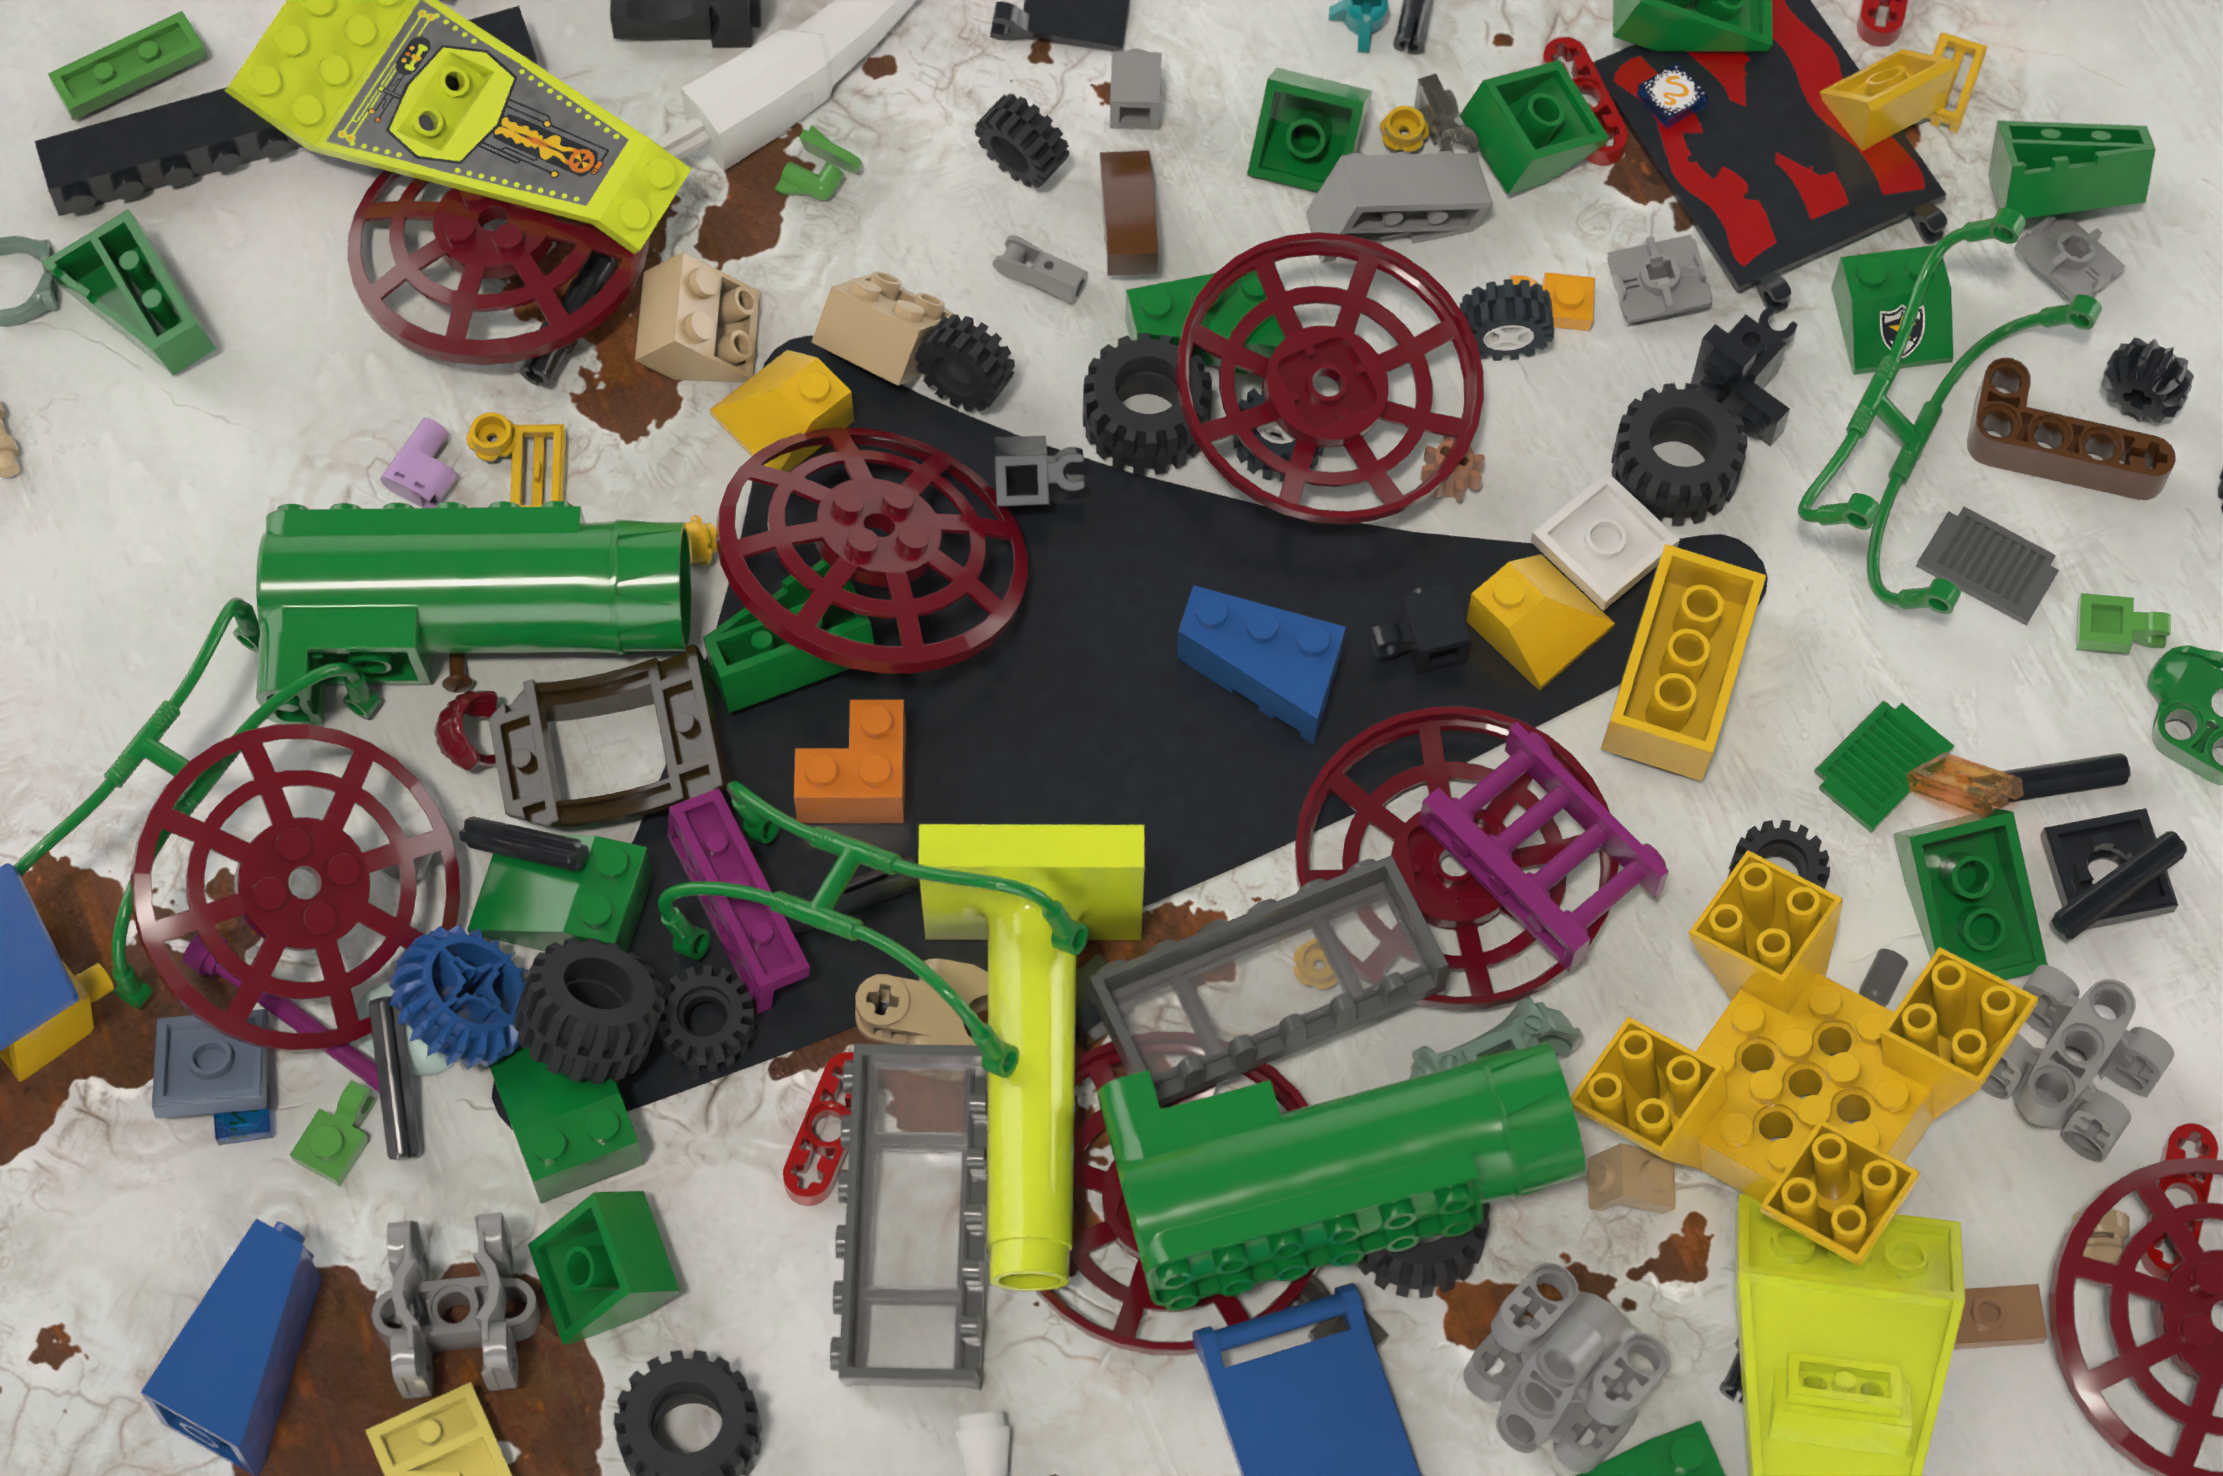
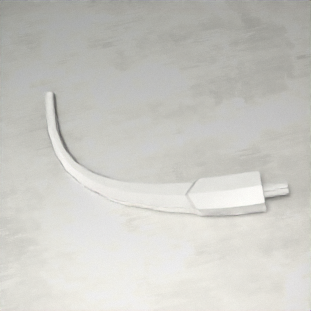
M835 0L794 30H778L730 61L681 88L686 123L654 140V142L679 160L703 147L705 152L725 171L779 137L828 100L833 85L880 42L916 0Z

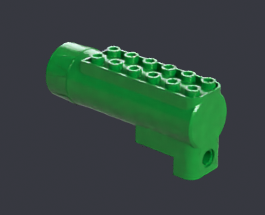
M507 501L494 502L489 507L471 508L457 502H443L438 504L436 508H414L406 503H389L384 505L383 509H362L350 503L334 504L330 509H308L299 504L280 505L277 507V511L271 512L266 516V531L260 541L257 559L256 598L260 638L256 700L262 706L269 698L297 678L311 670L331 663H347L364 674L367 685L431 684L432 654L604 652L625 655L651 651H686L685 647L689 646L691 627V563L686 523L646 522L623 519L586 523L581 506H573L564 501L545 502L542 504V507H520L516 503ZM344 676L330 677L308 687L286 702L267 719L279 724L324 725L325 688L327 685H345Z
M1549 1042L1527 1048L1479 1056L1475 1060L1445 1070L1284 1113L1279 1111L1271 1080L1164 1109L1159 1107L1150 1070L1114 1079L1102 1086L1097 1094L1152 1302L1165 1306L1170 1311L1190 1308L1199 1299L1219 1293L1224 1296L1240 1295L1252 1289L1254 1284L1275 1278L1279 1281H1292L1306 1275L1309 1269L1327 1264L1338 1267L1348 1266L1360 1261L1365 1254L1383 1249L1391 1252L1407 1250L1418 1244L1420 1239L1442 1234L1445 1237L1459 1236L1472 1230L1476 1224L1484 1223L1482 1204L1512 1197L1520 1198L1552 1185L1586 1176L1584 1150L1574 1108L1559 1061Z

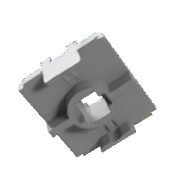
M2066 213L2050 215L2037 224L2031 234L2027 233L2018 239L2015 245V250L2072 300L2078 294L2092 297L2097 291L2101 292L2108 283L2122 274L2126 267L2098 242L2102 235L2099 229L2096 228L2091 233H2087Z
M1691 234L1655 242L1654 236L1648 237L1644 245L1608 252L1607 261L1613 276V284L1615 290L1617 289L1621 311L1627 323L1712 305L1713 295L1709 282L1706 283L1707 276L1696 240L1692 239ZM1665 276L1671 278L1669 279V284L1659 286L1657 282H1650L1651 279Z

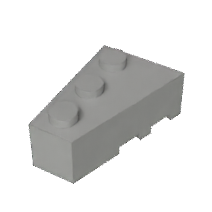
M1442 151L1437 154L1397 152L1392 155L1352 153L1339 158L1306 211V216L1311 232L1347 234L1374 241L1381 245L1382 241L1410 236L1412 244L1474 231L1493 203L1477 153H1455L1453 151ZM1319 256L1321 263L1336 260V257Z

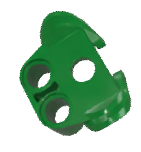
M2190 645L2174 647L2156 662L2148 675V687L2160 700L2152 727V741L2156 749L2164 756L2211 783L2223 785V766L2215 761L2212 754L2214 748L2223 746V717L2214 712L2211 702L2212 697L2217 692L2223 690V670H2221L2223 668V652L2201 649ZM2172 719L2185 721L2192 730V737L2185 740L2173 738L2168 734L2165 723Z

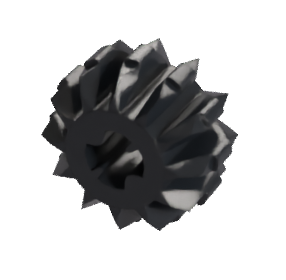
M2134 337L2129 344L2121 343L2119 348L2114 350L2107 362L2108 366L2103 373L2104 378L2101 385L2108 391L2107 400L2122 406L2121 413L2131 412L2136 415L2139 421L2149 417L2154 422L2161 423L2165 417H2174L2183 408L2188 398L2194 375L2187 369L2189 361L2185 358L2176 357L2173 354L2174 347L2165 349L2158 344L2156 339L2147 344L2142 339Z

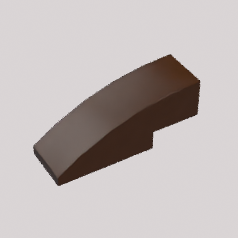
M1149 150L1100 152L1107 276L1158 274V241Z

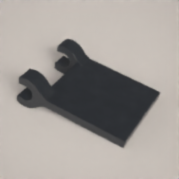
M1024 0L1023 10L1008 2H996L990 37L997 40L1032 37L1106 51H1122L1130 0Z

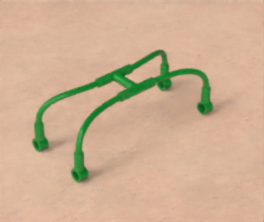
M2001 208L1998 209L1994 218L1968 222L1962 228L1944 236L1931 250L1917 276L1888 356L1882 358L1846 427L1847 435L1822 472L1805 492L1798 505V515L1806 522L1819 523L1822 526L1849 524L1861 530L1870 529L1872 526L1867 551L1869 585L1879 600L1888 605L1899 606L1903 610L1930 608L1937 613L1950 614L1961 595V590L1958 586L1941 578L1933 579L1929 587L1903 589L1899 593H1894L1884 586L1880 574L1881 545L1893 503L1901 485L1907 483L1943 412L1941 406L1949 392L1968 367L1986 350L2002 339L2021 330L2038 325L2049 328L2071 324L2079 329L2089 330L2094 327L2102 311L2100 302L2095 298L2085 294H2078L2073 298L2071 304L2045 307L2039 313L2020 317L1991 331L1967 350L1954 364L1934 392L1931 400L1924 403L1914 424L1886 396L1901 368V356L1910 337L1927 285L1941 258L1952 246L1964 240L1967 242L1996 239L2006 244L2015 243L2026 224V220L2022 214L2014 209ZM1877 416L1903 443L1888 473L1890 480L1880 504L1868 495L1855 493L1852 494L1848 502L1819 506L1818 509H1811L1819 495L1842 467L1858 440L1866 436L1872 421Z
M236 597L225 604L188 673L169 701H163L158 709L155 710V713L152 714L122 751L121 755L105 772V780L14 865L21 878L39 859L90 816L116 787L122 788L144 759L172 776H175L189 762L188 759L159 741L167 732V729L177 720V717L180 716L181 712L179 709L201 678L233 616L237 623V628L233 631L234 637L248 649L254 652L259 651V622L250 603ZM331 663L311 670L282 688L260 706L232 736L258 728L294 696L308 687L334 676H344V684L348 693L343 698V703L359 717L368 719L379 706L381 700L368 688L365 676L361 671L347 663ZM241 750L224 757L202 772L181 794L172 809L191 816L224 775L225 771L228 770V767L235 761ZM162 829L156 844L153 863L172 833ZM129 880L119 906L113 931L112 975L117 983L113 991L125 1003L139 1010L151 996L153 990L137 976L133 966L126 960V938L132 916L131 880Z
M737 781L729 782L727 790L732 797L734 808L744 819L743 832L746 837L768 844L774 840L779 827L809 841L812 847L838 856V859L812 902L784 893L783 891L773 893L755 887L727 882L695 881L667 888L659 897L658 908L663 925L674 937V951L693 960H699L709 948V932L706 929L691 924L677 907L672 906L674 900L693 895L726 896L770 906L771 910L775 913L831 932L837 936L851 941L860 939L897 959L932 987L971 1030L973 1042L983 1053L981 1058L983 1070L1002 1078H1008L1018 1064V1048L1001 1041L991 1026L982 1023L962 997L921 959L890 938L863 926L861 920L833 910L836 903L861 864L889 875L899 873L928 881L995 890L1026 898L1042 908V915L1053 930L1051 936L1052 946L1071 955H1078L1085 947L1088 939L1087 925L1071 919L1059 901L1053 900L1043 891L1026 883L997 876L930 867L902 860L899 854L836 833L821 826H816L815 828L807 826L774 808Z

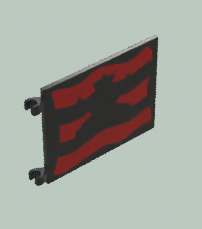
M1772 0V47L1768 51H1654L1634 44L1593 62L1621 118L1736 290L1739 292L1756 285L1765 308L1772 306L1776 309V313L1788 307L1786 299L1791 296V288L1787 281L1779 275L1780 273L1905 217L1912 216L1917 232L1926 244L1937 242L1944 236L1941 229L1947 226V218L1935 204L1945 200L1947 194L1904 132L1901 130L1862 151L1823 102L1820 91L1860 70L1811 0ZM1669 70L1671 73L1675 71V74L1681 72L1680 76L1686 75L1687 80L1693 81L1694 86L1692 85V87H1695L1693 90L1697 92L1695 94L1696 100L1693 102L1694 104L1689 102L1690 106L1684 105L1685 109L1675 107L1676 109L1669 111L1672 108L1669 107L1667 109V106L1664 108L1665 105L1661 107V102L1656 103L1658 101L1655 100L1656 95L1653 94V90L1650 91L1649 89L1655 86L1654 84L1656 83L1654 81H1659V79L1655 78L1657 75L1660 76V74L1665 73L1668 76Z

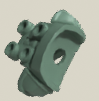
M1531 997L1521 1000L1500 1024L1465 1044L1439 1054L1425 1045L1413 1051L1412 1057L1414 1062L1411 1065L1409 1079L1445 1070L1475 1060L1479 1056L1527 1048L1545 1042L1551 1044L1557 1058L1568 1056L1581 1044L1584 1037L1581 1030L1574 1028L1562 1012L1546 1007L1543 1002L1534 1003Z

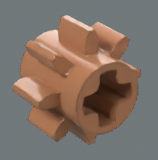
M1444 436L1443 442L1437 449L1432 446H1426L1423 459L1426 465L1422 466L1420 476L1422 482L1438 468L1449 453L1454 439ZM1469 446L1464 458L1448 480L1435 490L1434 497L1438 498L1441 495L1454 497L1457 502H1460L1462 494L1466 492L1468 487L1478 491L1482 480L1479 472L1483 470L1485 456L1482 454L1474 455L1472 448Z

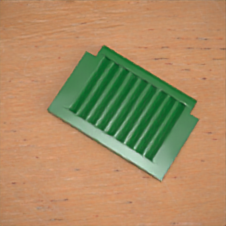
M1882 701L1820 763L1814 772L1824 781L1820 785L1819 790L1872 833L1949 755L1954 745L1903 703L1894 709L1887 702Z

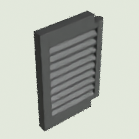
M1965 506L1958 516L1948 511L1916 564V567L1936 578L1954 583L1962 592L2026 626L2059 572L2058 569L2051 566L2056 557L2055 554Z

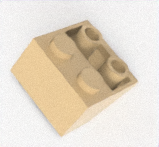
M685 252L645 271L635 361L673 380L745 383L753 376L760 291Z
M875 271L831 287L811 342L900 386L920 377L921 374L918 373L916 368L920 362L915 361L917 349L942 318L946 316L949 319L951 315L956 314L944 309L945 303L941 299L926 293L914 294L900 287L902 282L898 278L884 272Z

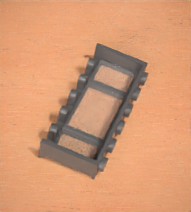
M1392 855L1378 861L1374 859L1360 861L1350 867L1346 874L1328 881L1316 879L1308 882L1296 894L1279 901L1275 899L1263 900L1252 906L1247 914L1232 920L1218 919L1211 921L1201 927L1197 934L1176 942L1174 939L1159 942L1151 947L1147 954L1128 962L1125 960L1112 961L1101 967L1096 975L1090 977L1091 1001L1096 1006L1127 1074L1131 1075L1150 1070L1159 1107H1162L1444 991L1448 963Z
M854 1044L853 1060H845L844 1093L852 1094L851 1115H842L841 1147L849 1148L848 1170H840L838 1177L839 1203H847L846 1225H837L835 1236L836 1258L844 1259L843 1281H835L833 1286L834 1315H841L840 1337H832L830 1368L831 1371H839L838 1378L845 1386L963 1387L981 1390L987 1241L988 1072L983 1070L981 1066L983 1053L977 1045Z

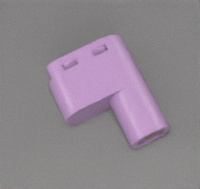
M423 418L380 477L382 484L393 493L421 508H435L457 479L456 473L450 467L433 458L448 438L447 430L438 422L430 418Z

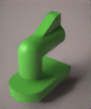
M811 125L808 131L804 129L799 137L806 152L827 162L824 164L819 175L793 162H789L784 168L775 190L783 196L810 195L818 200L825 201L833 196L844 177V173L839 168L858 174L863 166V162L848 150L832 143Z

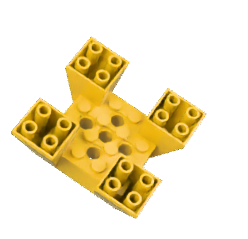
M1747 850L1688 932L1690 940L1731 1000L1711 1031L1695 1052L1628 1016L1570 1098L1573 1108L1577 1112L1663 1159L1708 1173L1761 1202V1213L1860 1266L1920 1178V1172L1904 1164L1933 1120L1982 1087L2038 1004V997L1939 947L1895 1012L1867 999L1826 977L1843 905L1842 898ZM1810 1094V1096L1800 1098V1096ZM1851 1120H1861L1853 1124L1846 1123ZM1774 1137H1785V1138L1777 1139V1140H1775V1141H1770V1140H1769V1139L1774 1138Z

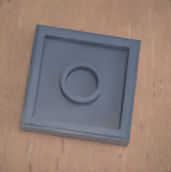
M267 1009L252 1010L246 1022L264 1029H270V1018ZM193 1015L157 1018L152 1110L155 1119L266 1109L269 1049L254 1047L225 1036Z

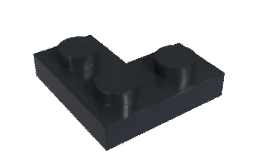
M1715 324L1702 338L1691 384L1697 385V392L1705 394L1706 390L1710 389L1718 393L1716 401L1720 404L1727 400L1734 407L1732 417L1741 416L1745 425L1743 433L1752 438H1759L1771 447L1784 431L1790 408L1749 379L1756 353Z

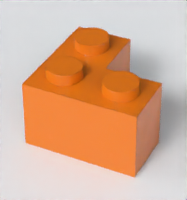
M850 700L849 748H795L794 802L797 821L801 823H904L906 746L904 700Z

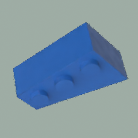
M1193 585L1178 630L1177 658L1229 692L1237 691L1259 705V711L1272 719L1276 716L1301 732L1300 737L1314 745L1343 654L1346 627Z

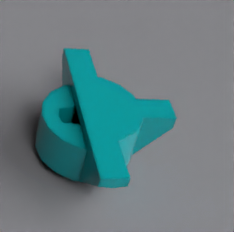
M1342 0L1329 7L1328 21L1344 22L1351 32L1358 35L1357 53H1369L1371 33L1380 30L1386 23L1389 8L1388 0Z

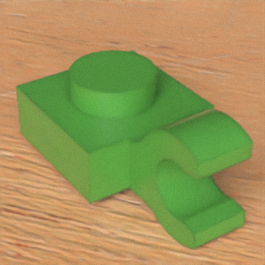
M2080 594L2077 614L2076 649L2130 653L2133 640L2145 647L2165 648L2166 636H2169L2171 633V614L2165 612H2134L2133 597Z
M351 1080L342 1092L333 1116L319 1108L290 1153L292 1160L332 1183L341 1186L369 1142L366 1133L358 1130V1128L376 1102V1099L370 1096L371 1090Z

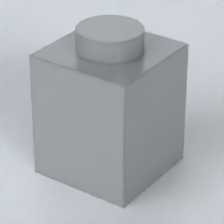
M1142 49L1112 51L1110 128L1159 130L1162 52H1147Z

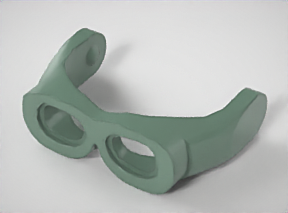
M22 236L0 238V256L24 253L42 262L55 254L54 247L49 239L39 241ZM43 264L44 274L30 298L17 307L0 310L1 327L19 325L48 310L59 308L57 281Z

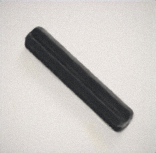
M2116 753L1979 774L1973 782V792L1976 802L1979 805L1985 806L2122 785L2128 782L2131 771L2126 755Z
M475 816L464 820V828L459 831L461 842H466L469 848L571 871L582 869L584 867V859L589 856L588 846L582 845L579 839Z
M2166 831L2055 912L2051 920L2053 927L2064 939L2070 940L2075 938L2183 859L2188 850L2186 843L2180 839L2176 832Z
M392 996L371 1000L368 1007L387 1156L392 1160H404L418 1156L420 1144L405 1025L397 1024L401 1010L389 1005Z

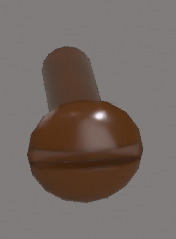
M449 653L450 676L443 680L442 686L449 692H467L472 688L474 682L465 675V653Z

